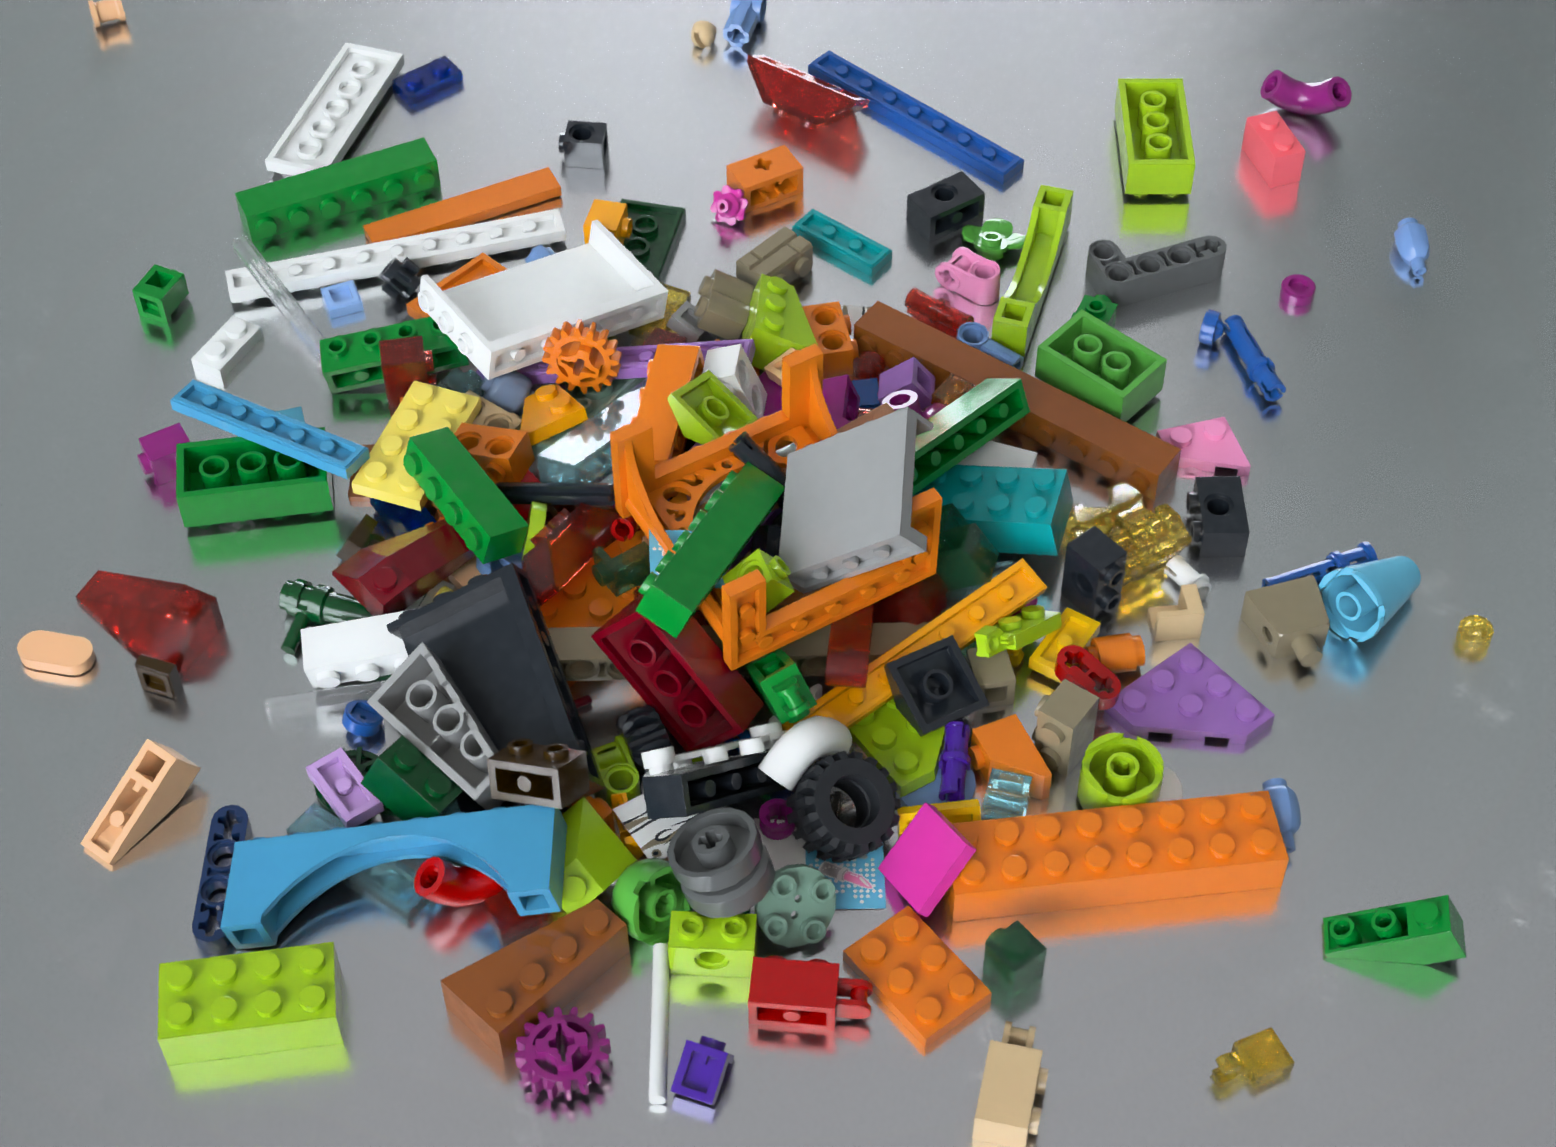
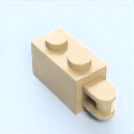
M1006 1021L1002 1042L990 1040L974 1118L973 1140L1007 1147H1026L1028 1133L1037 1135L1042 1108L1034 1107V1100L1036 1094H1045L1049 1069L1041 1067L1043 1050L1033 1048L1036 1033L1035 1026H1030L1029 1030L1012 1027V1022Z

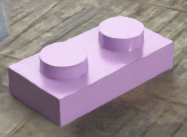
M341 747L306 766L308 777L346 828L356 827L384 811L382 802L360 784L364 777Z

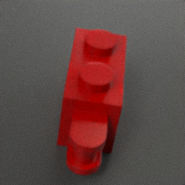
M777 955L753 957L748 997L749 1024L835 1031L836 1017L865 1019L871 1015V1005L867 1003V1000L873 993V985L869 981L862 979L839 978L840 964L829 963L823 959H811L809 961L790 960ZM838 996H839V997H850V999H840V998H838Z

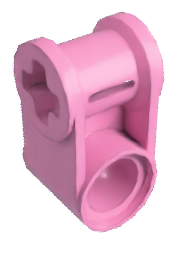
M959 247L953 252L952 258L948 262H942L935 268V276L944 288L970 299L975 304L991 305L999 299L1000 266L995 261L986 259L966 247Z

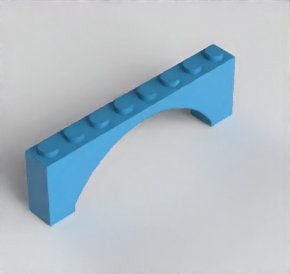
M531 804L509 808L495 807L491 810L469 813L455 812L450 815L429 818L415 817L411 820L390 823L375 822L371 825L350 828L336 827L331 830L310 833L296 832L292 835L270 838L257 837L252 840L235 842L220 928L236 950L276 945L278 935L299 912L326 890L342 880L383 863L439 857L443 860L466 865L496 881L507 891L519 916L561 912L567 824L559 809Z

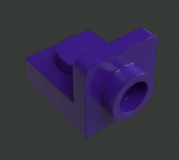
M701 1035L699 1043L686 1040L670 1091L715 1106L728 1063L732 1064L735 1057L724 1052L727 1043Z

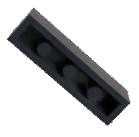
M766 749L762 753L739 756L741 754L736 753L728 755L730 757L729 760L704 765V762L642 777L648 819L688 817L787 788L758 768L770 749Z

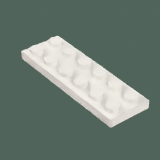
M345 43L266 158L267 171L294 176L341 162L404 66L403 54Z

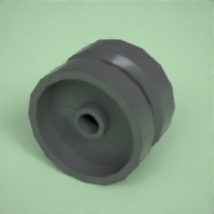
M719 808L703 812L681 825L670 840L667 850L669 865L676 879L681 883V888L688 904L700 915L710 918H725L743 913L759 903L772 887L775 877L772 859L766 846L762 843L761 835L754 820L744 811L733 808Z

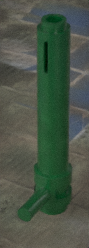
M302 579L288 580L281 589L279 607L282 610H286L288 615L294 616V619L281 649L286 653L295 654L301 642V629L307 628L309 621L325 624L327 621L338 623L372 617V615L354 597L336 593L332 587L321 584L313 587L311 582Z

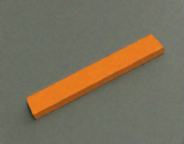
M546 167L363 225L364 234L371 244L467 226L561 196V186L550 168Z

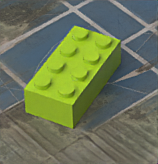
M1118 78L1114 110L1125 194H1191L1196 163L1183 78Z
M334 942L160 963L158 1042L167 1065L344 1043L341 967Z

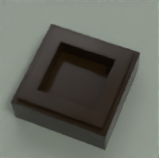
M143 654L139 656L134 665L142 688L171 698H177L183 690L176 664Z

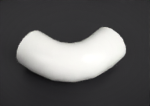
M812 716L798 722L786 731L768 751L758 768L776 782L792 791L805 771L818 758L824 759L829 755L832 756L842 751L849 752L852 744L850 730L833 718Z

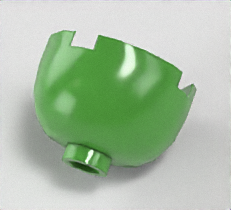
M656 857L638 860L628 866L619 876L612 892V911L627 924L628 935L651 946L657 943L668 942L671 911H692L693 909L688 904L682 891L681 883L676 879L669 861Z

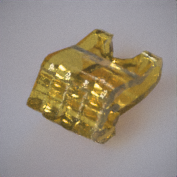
M1119 482L1106 488L1108 492V506L1085 507L1079 503L1072 505L1065 529L1067 537L1072 541L1095 525L1127 551L1126 573L1122 586L1127 585L1131 581L1144 578L1149 572L1161 569L1165 563L1179 555L1192 542L1191 536L1188 534L1180 515L1168 504H1162L1154 508V514L1143 506L1142 494L1125 482Z

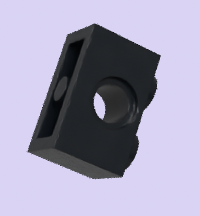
M960 171L907 195L906 221L929 243L963 228L965 225L983 219L985 192L963 171Z
M1240 476L1195 477L1193 492H1187L1186 508L1187 514H1193L1194 520L1191 521L1190 534L1191 541L1198 543L1199 557H1245L1250 531Z
M1094 525L1067 544L1061 594L1092 619H1096L1104 612L1109 613L1113 611L1122 599L1121 591L1123 578L1126 573L1127 551Z

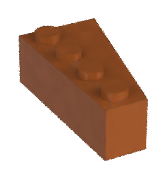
M596 899L440 980L446 1008L504 1060L517 1049V1037H526L524 1029L526 1022L538 1025V1013L541 1011L548 1018L553 1017L555 1007L559 1006L562 1010L630 951L627 924L601 901Z

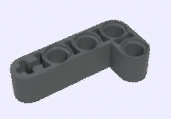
M1209 235L1126 258L1114 242L1105 239L1096 240L1089 245L1085 275L1097 294L1105 295L1111 299L1112 303L1118 304V307H1123L1219 279L1223 272L1227 245L1223 239Z

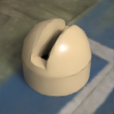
M708 21L695 22L691 31L693 44L698 48L711 46L715 41L717 29Z

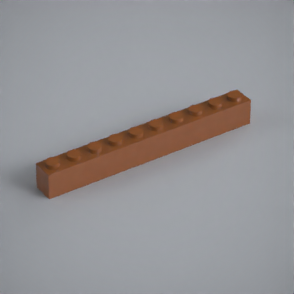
M877 301L854 324V338L858 344V351L862 355L870 357L888 366L890 369L915 357L935 377V391L954 401L987 378L1021 379L1030 412L1008 428L1099 472L1105 477L1131 488L1137 493L1156 500L1177 475L1181 453L1180 448L880 301Z

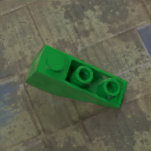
M1449 895L1323 918L1325 955L1329 958L1419 965L1466 958L1463 920Z

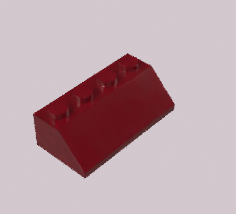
M642 594L591 635V638L645 703L655 708L664 726L686 752L712 747L743 733L764 705L763 701L737 669L733 671L729 669L723 660V652L694 617L690 619L678 637L675 638L635 611L644 597Z

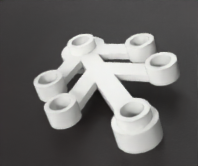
M778 721L749 728L751 738L676 755L674 747L669 746L642 752L641 757L644 769H649V774L653 775L693 765L689 764L692 763V758L703 756L704 765L729 760L727 751L739 748L741 756L763 752L766 749H771L787 730L783 731L782 725Z

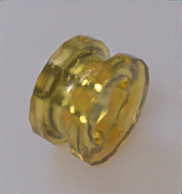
M1469 615L1464 617L1459 623L1456 641L1466 651L1483 652L1490 646L1494 633L1493 625L1482 616ZM1468 631H1470V632L1473 633L1474 635L1469 636V635H1468ZM1476 633H1481V638L1478 635H1476Z

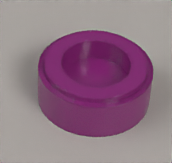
M1289 275L1282 281L1280 297L1291 306H1306L1314 300L1316 285L1311 278L1305 275Z

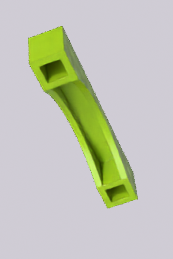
M1040 185L1015 274L1004 296H1001L993 318L991 339L1025 357L1070 224L1073 190Z

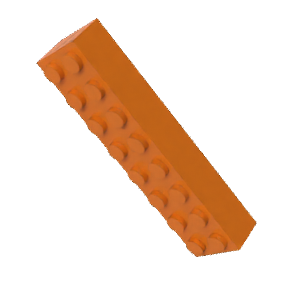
M1268 790L951 824L977 850L947 890L952 922L1258 890L1282 887L1289 858Z

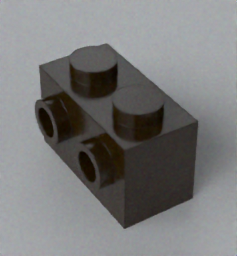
M515 739L510 741L507 747L487 759L491 798L563 809L590 790L586 751L569 749L566 744L540 745L533 744L531 739Z

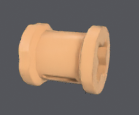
M88 0V6L96 28L101 27V23L117 19L126 21L121 0H101L97 2Z

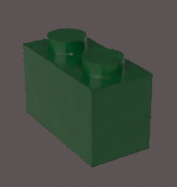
M403 735L377 757L360 783L402 821L411 820L415 817L445 816L464 791Z

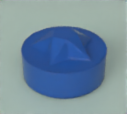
M1211 309L1206 311L1199 333L1200 343L1213 346L1214 342L1223 335L1225 325L1221 319L1222 312Z
M355 700L346 705L342 724L349 732L355 735L369 737L376 735L380 731L384 718L367 703V700Z

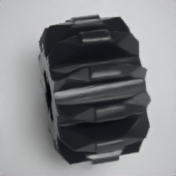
M645 705L630 709L617 718V733L624 738L638 774L644 775L649 769H644L641 753L672 746L659 713L652 706Z

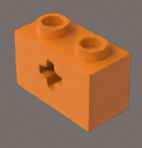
M786 145L726 165L727 185L733 189H742L744 193L742 198H746L749 202L745 213L803 193V166Z

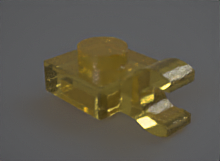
M1270 1027L1235 1041L1231 1052L1216 1058L1215 1061L1219 1067L1213 1069L1211 1073L1220 1087L1227 1086L1246 1076L1253 1086H1257L1291 1072L1295 1062L1273 1028Z

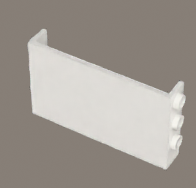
M594 220L591 223L589 243L443 291L428 274L421 276L418 303L420 308L425 313H428L438 324L439 329L444 334H447L457 345L459 351L466 355L479 371L490 380L542 361L545 352L543 348L547 337H550L555 327L561 330L565 321H568L572 327H575L578 319H582L584 327L588 328L592 322H595L597 324L596 331L601 332L608 329V337L662 319L664 318L669 291L634 257L632 252L628 251L614 237L612 232L608 231L598 220Z

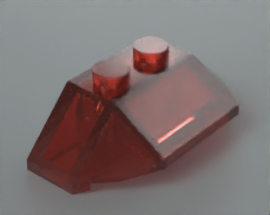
M748 55L746 62L763 103L774 107L773 112L777 115L791 118L793 115L800 118V124L805 127L818 129L822 125H832L869 105L870 99L835 86L765 55Z
M584 503L579 504L570 513L564 507L548 521L552 529L546 525L530 539L534 546L523 556L521 569L528 573L540 606L556 595L613 537L611 524L619 517V513Z

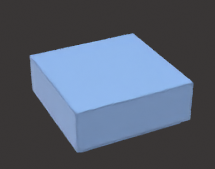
M354 280L320 289L330 319L364 311L363 303Z

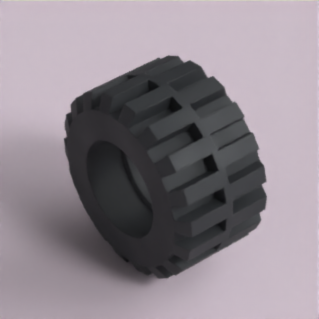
M846 751L837 752L811 765L799 779L792 790L794 794L787 797L786 807L792 808V813L786 816L788 824L794 823L797 829L792 834L796 840L802 838L805 841L802 848L808 853L816 850V858L823 861L832 858V863H841L846 860L851 861L881 847L884 841L891 838L894 833L891 828L898 825L900 816L894 812L901 808L900 799L894 798L893 792L898 790L896 783H889L886 777L890 773L885 767L878 769L876 767L878 762L876 759L870 756L863 760L862 753L856 751L848 755ZM832 787L843 790L852 799L856 809L854 827L843 824L835 816L830 804Z

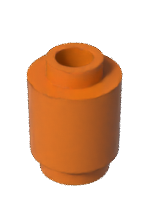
M1128 632L1094 637L1091 639L1090 646L1085 647L1089 653L1114 674L1135 671L1138 666L1145 665V648L1140 635L1132 636Z

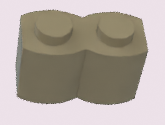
M717 269L713 271L711 277L705 275L698 290V295H701L694 310V315L698 317L697 327L727 340H738L749 316V304L753 293V285Z

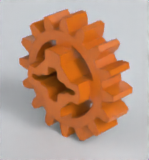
M578 319L575 327H572L568 321H565L561 330L555 327L545 342L542 362L549 364L546 372L547 374L556 373L558 375L555 382L558 385L564 381L569 383L568 391L572 392L575 386H578L583 394L587 393L589 387H592L596 392H600L603 384L610 386L613 378L618 375L622 352L616 350L618 341L617 339H607L608 329L601 332L596 331L597 324L595 322H592L588 328L584 327L582 319Z

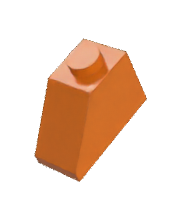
M1016 714L972 729L971 746L968 747V755L971 758L973 768L975 770L980 769L987 783L1039 800L1049 798L1052 773Z

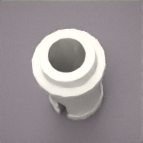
M1181 555L1173 557L1166 564L1167 568H1164V573L1180 587L1181 585L1196 584L1201 600L1210 593L1212 585L1209 583V577L1206 574H1199Z

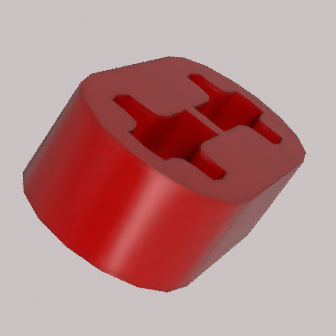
M1069 645L1058 652L1054 672L1061 682L1066 679L1099 697L1098 710H1108L1114 707L1120 694L1121 683L1113 672L1081 646ZM1066 663L1070 665L1078 663L1080 667L1074 665L1069 668L1068 666H1066ZM1095 687H1096L1097 689H1099V690H1101V689H1103V688H1107L1109 691H1108V693H1107L1106 691L1103 690V691H1101V692L1098 693V692L1095 691Z

